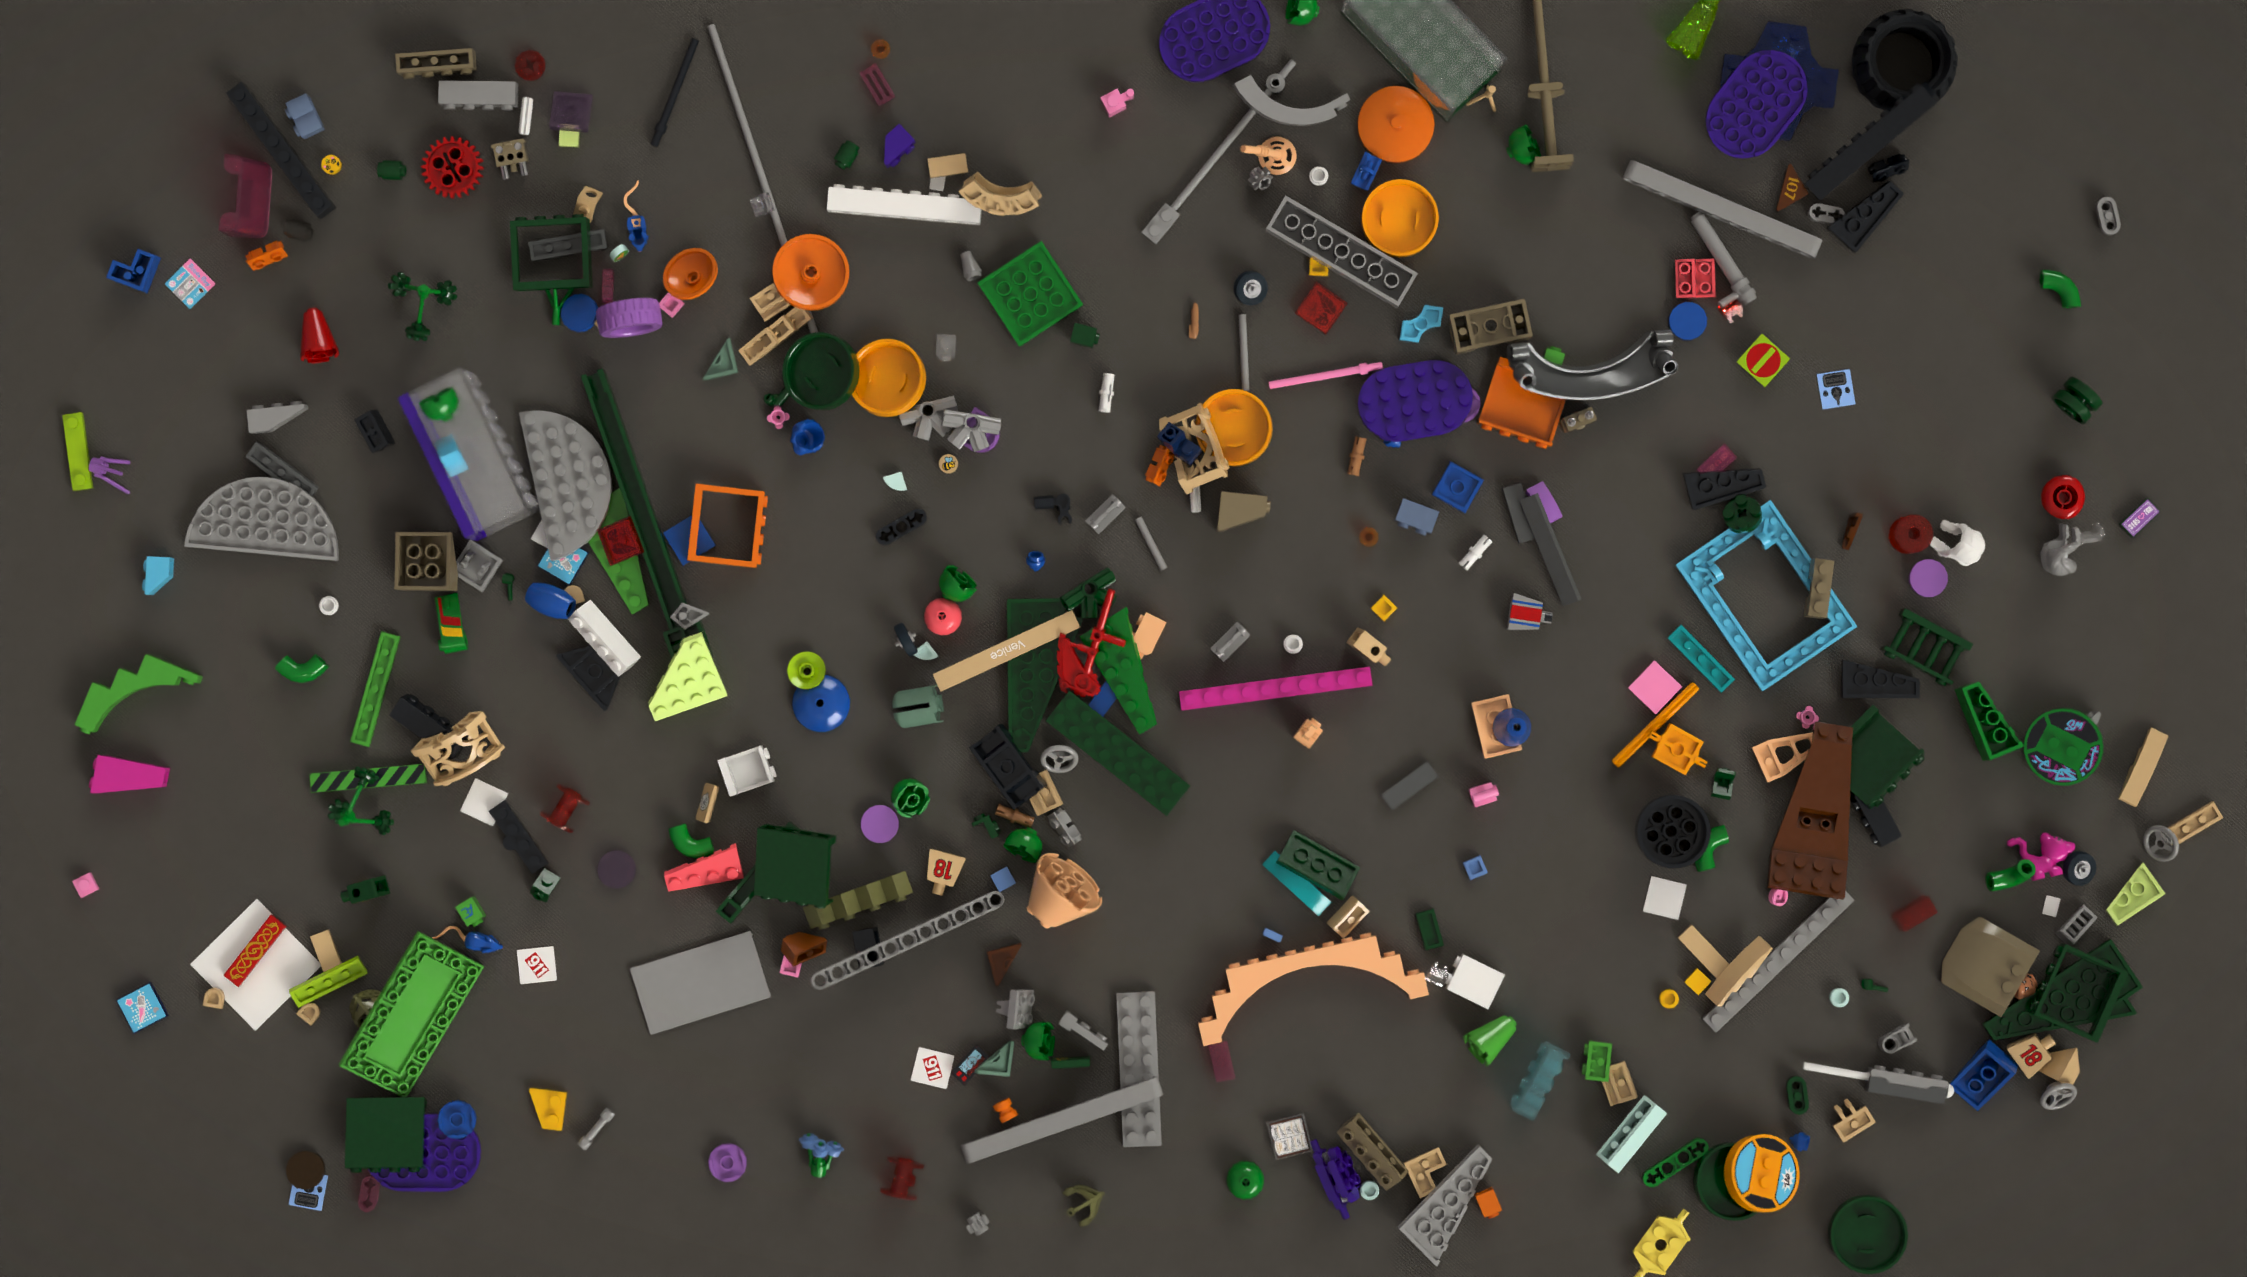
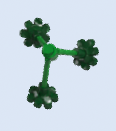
M398 272L397 276H391L393 283L388 284V289H394L392 295L404 297L407 294L406 291L415 290L420 298L417 320L411 326L406 327V337L408 339L413 337L414 341H419L420 338L422 341H427L430 329H427L421 321L424 300L428 298L429 294L433 293L438 296L436 300L438 303L442 304L444 302L445 305L449 306L451 305V300L457 299V295L453 293L457 290V287L455 285L451 286L452 282L450 280L444 283H437V290L430 289L425 284L413 286L409 284L411 281L409 276H405L403 272Z
M356 766L354 776L360 778L351 803L344 801L341 804V800L336 799L334 801L335 805H328V810L331 811L327 815L328 818L334 819V823L340 826L350 823L372 824L376 830H379L381 835L389 833V825L394 824V820L389 819L391 813L386 810H381L379 815H376L373 819H357L355 817L353 807L362 788L365 787L367 782L374 784L379 779V776L375 775L376 773L373 770L368 772L366 768Z

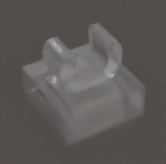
M769 192L750 199L755 217H761L775 211Z
M1436 961L1428 970L1425 980L1443 987L1449 976V972H1447L1448 966L1445 965L1443 970L1437 968L1438 962Z

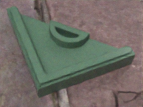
M730 338L726 339L723 347L703 377V381L738 373Z
M1009 1040L976 1068L974 1073L1010 1077L1014 1041Z

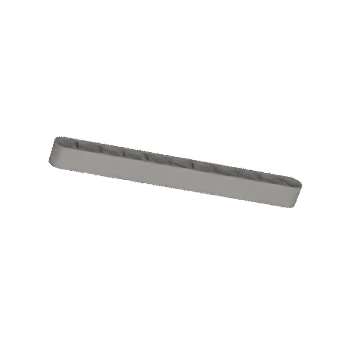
M1630 160L1624 173L1623 179L1632 184L1806 257L1815 259L1821 246L1822 239L1637 161Z
M998 891L988 892L812 974L810 978L811 985L816 989H824L1001 907L1004 903V896ZM993 894L999 896L1000 900L997 905H992L990 902V897ZM976 902L982 905V910L979 913H975L972 909L973 904ZM958 910H962L965 914L962 921H957L955 918V913ZM941 918L947 921L945 929H940L937 925ZM924 926H927L930 930V934L927 937L920 935V929ZM907 934L912 937L910 945H904L902 941L903 937ZM891 942L894 944L895 950L888 954L885 951V945ZM870 951L877 953V959L873 962L867 959V954ZM852 959H858L860 962V966L856 970L850 968L849 964ZM835 967L842 969V975L839 978H835L832 975V970ZM817 975H822L825 979L824 984L821 986H817L814 983Z
M1156 1076L961 1145V1149L966 1163L969 1164L1158 1098L1164 1094Z

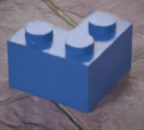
M137 249L131 266L113 260L106 278L148 294L161 258Z

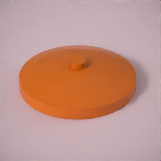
M1403 86L1385 87L1373 93L1363 104L1358 116V134L1363 146L1371 155L1382 159L1384 162L1403 163L1419 156L1430 143L1434 132V116L1428 102L1418 92Z
M816 234L800 235L787 241L777 252L772 268L773 282L780 296L790 305L810 311L824 309L834 304L843 295L849 280L848 260L842 249L829 238Z

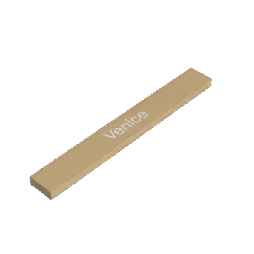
M1073 610L936 672L933 676L940 692L1057 639L1060 633H1070L1080 628V625Z

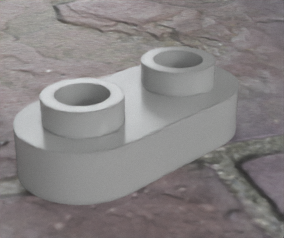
M2110 197L2099 199L2095 209L2100 230L2105 235H2113L2121 227L2116 202ZM2103 204L2108 206L2107 211L2102 209ZM2107 223L2112 224V229L2107 228Z

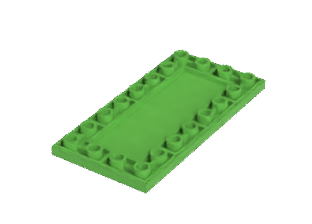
M417 931L340 1060L339 1066L401 1097H407L482 972L484 965Z

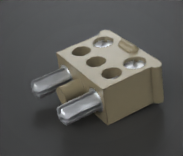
M521 138L491 145L494 151L496 166L501 169L502 179H509L507 166H510L511 173L517 172L516 164H519L522 176H524V173L525 176L528 175L526 162L529 161L525 139ZM519 153H523L522 158L518 157ZM511 154L514 156L512 160L509 159ZM501 156L504 157V161H503V162H500V157H501Z
M1591 406L1582 411L1573 412L1559 421L1564 433L1575 429L1580 430L1585 425L1597 421V418Z

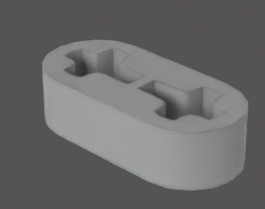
M1817 203L1809 208L1808 217L1814 222L1832 224L1835 222L1834 217L1828 216V213L1833 214L1837 211L1838 215L1842 216L1845 212L1840 207ZM1819 208V212H1823L1825 215L1815 217L1812 211Z

